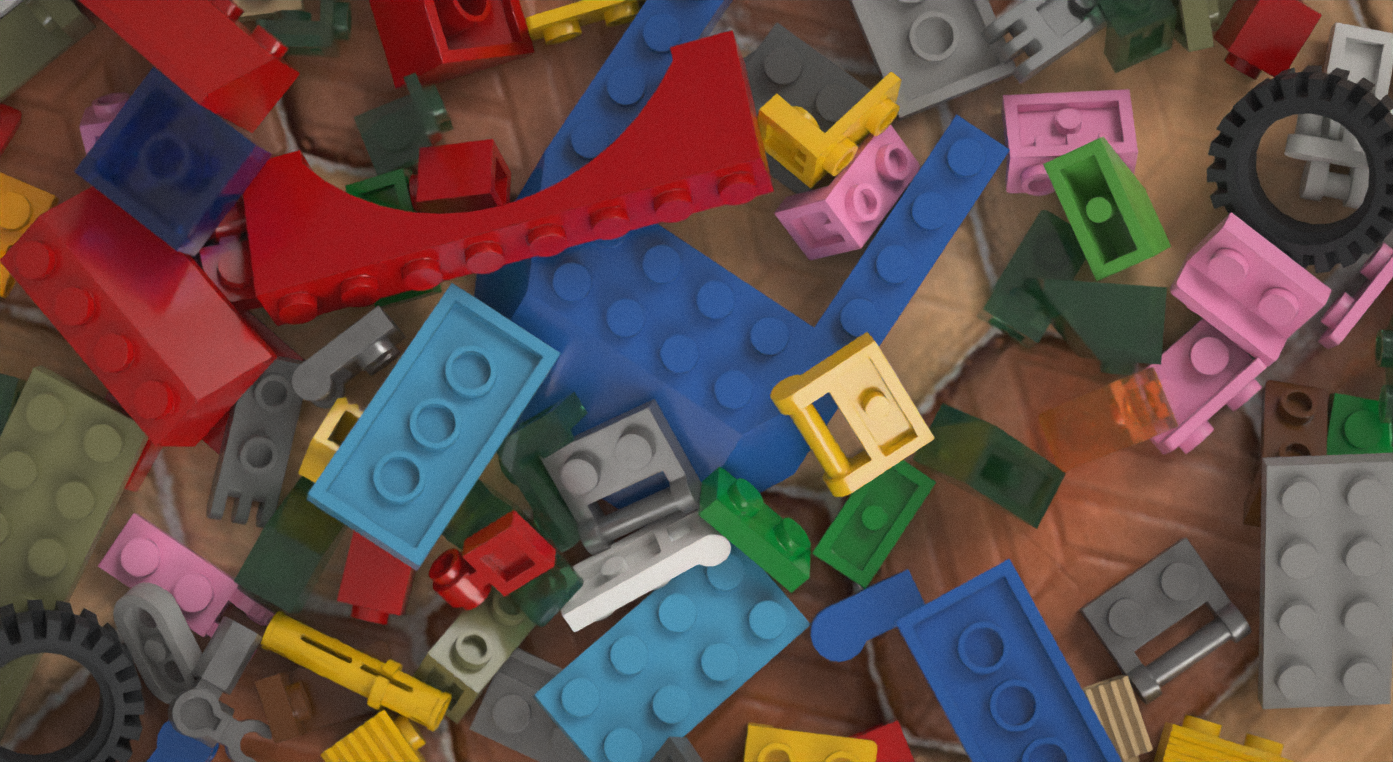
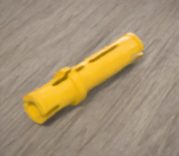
M278 611L273 616L261 641L262 649L270 650L313 671L321 677H325L368 698L367 705L378 711L386 707L427 727L432 732L440 725L451 702V693L443 692L402 672V664L392 659L383 663L342 643L336 638L330 637L287 616L282 611Z

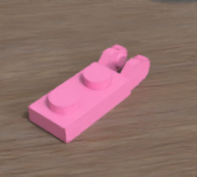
M133 513L98 565L99 568L130 589L139 583H152L167 590L177 601L189 628L202 637L210 636L212 638L220 624L218 620L230 603L244 611L248 618L261 626H268L276 614L272 609L242 590V583L137 513Z

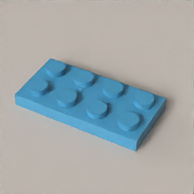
M451 283L309 491L307 500L418 571L557 362L561 353L457 285Z
M730 542V554L721 564L716 566L698 564L672 578L665 586L653 591L532 696L588 762H650L669 736L684 737L811 625L764 569L733 543Z

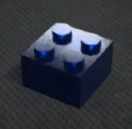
M153 67L74 172L176 251L195 257L272 154L230 121L199 105L159 69Z

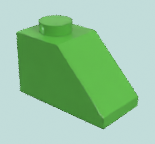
M1104 137L1043 164L1096 282L1147 260L1171 247L1145 188Z

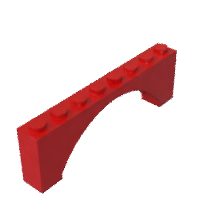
M733 30L670 47L673 61L657 90L637 118L610 146L590 163L564 180L534 195L502 206L473 212L446 214L407 212L380 206L352 196L322 179L313 172L300 150L240 166L256 297L276 326L303 324L325 313L347 307H366L374 304L380 298L410 290H429L441 282L472 273H491L509 263L535 256H554L568 247L598 239H616L634 229L660 222H679L688 218L693 213L723 205L735 206L745 204L756 196L774 192L746 65Z

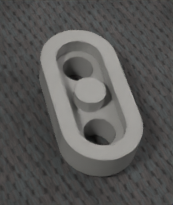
M152 583L136 584L116 602L113 610L114 621L148 689L158 699L170 704L177 693L193 688L198 678L191 673L202 656V652L172 594Z

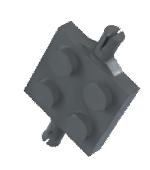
M777 22L758 49L743 58L757 118L759 109L777 93L791 106H799L808 111L817 121L820 130L826 133L870 91L862 83ZM765 151L770 175L795 194L811 191L817 185L816 183L810 189Z

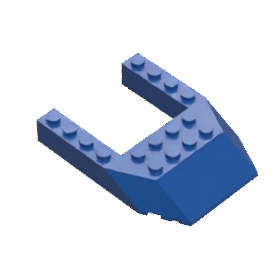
M646 0L546 148L515 201L534 195L564 180L590 163L610 146L637 118L657 90L673 61L670 47L708 37L733 0ZM956 114L815 327L809 325L657 223L631 230L624 236L616 239L590 241L568 247L554 256H535L503 265L500 269L491 273L477 274L474 291L475 298L561 353L508 436L541 457L548 448L655 399L701 483L719 466L729 472L734 478H742L750 482L759 493L794 475L811 449L791 417L783 415L778 411L770 397L772 389L787 377L802 375L866 332L871 335L878 346L881 345L1010 149ZM826 393L813 402L816 410L827 425L838 409L829 393ZM661 471L602 499L617 509H621L670 487V482L664 472Z

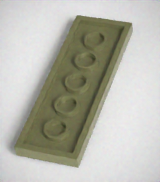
M42 365L33 368L0 436V607L13 603L15 614L28 611L27 600L42 599L45 610H54L56 600L69 603L149 439L124 408ZM44 653L22 656L8 662L0 669V742Z

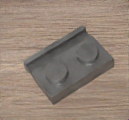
M517 648L494 675L470 726V730L539 762H588L532 697L559 674L563 668Z

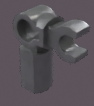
M223 617L191 673L198 679L192 689H185L177 693L171 700L168 708V719L173 729L181 735L192 737L210 748L215 747L217 743L224 745L226 755L232 762H257L242 753L240 742L242 737L249 732H255L261 737L271 739L272 734L269 725L260 720L245 719L238 721L232 718L234 709L220 702L219 698L223 692L231 695L262 637L236 621Z

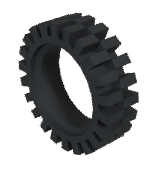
M1308 65L1301 72H1295V68L1281 71L1272 79L1268 77L1233 106V109L1223 117L1217 127L1220 133L1211 142L1208 155L1214 156L1215 159L1207 168V182H1216L1217 190L1210 195L1214 209L1224 206L1228 214L1232 212L1304 269L1308 265H1315L1316 273L1330 272L1338 263H1341L1342 267L1345 268L1356 263L1363 254L1366 253L1368 256L1393 230V115L1390 112L1393 109V100L1387 94L1381 100L1371 93L1375 84L1364 77L1357 84L1347 80L1350 71L1336 67L1328 74L1322 73V65ZM1296 114L1324 116L1343 125L1359 142L1365 153L1369 168L1368 189L1364 201L1358 210L1347 218L1333 223L1310 224L1297 221L1282 213L1269 201L1259 182L1256 159L1261 138L1270 125L1277 120Z
M42 599L27 600L28 611L16 614L13 603L0 607V669L8 662L25 655L37 653L59 654L78 661L91 672L100 688L99 707L95 718L85 733L72 744L55 752L39 755L16 753L0 746V762H115L116 760L128 762L133 754L130 740L139 741L143 727L139 715H145L144 699L141 692L142 686L132 656L125 642L123 644L120 643L117 631L108 623L103 627L100 626L95 613L83 608L80 616L73 614L71 603L56 600L54 610H45Z

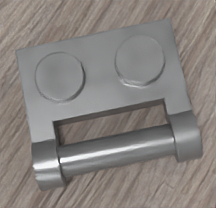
M377 306L299 365L292 376V387L299 397L312 402L315 406L323 409L332 408L337 398L344 397L345 383L362 370L367 371L372 376L389 365L401 353L395 345L406 337L392 318Z
M655 399L548 448L540 457L578 524V533L584 547L593 555L610 549L611 545L615 543L614 539L681 510L683 513L688 514L699 509L702 483ZM661 471L664 472L670 482V487L606 516L597 503V500Z
M1187 537L1181 538L1078 609L1123 675L1128 676L1132 688L1146 705L1162 695L1160 688L1228 640L1231 639L1234 643H1237L1252 632L1244 616L1230 601ZM1205 603L1215 619L1145 667L1134 651Z

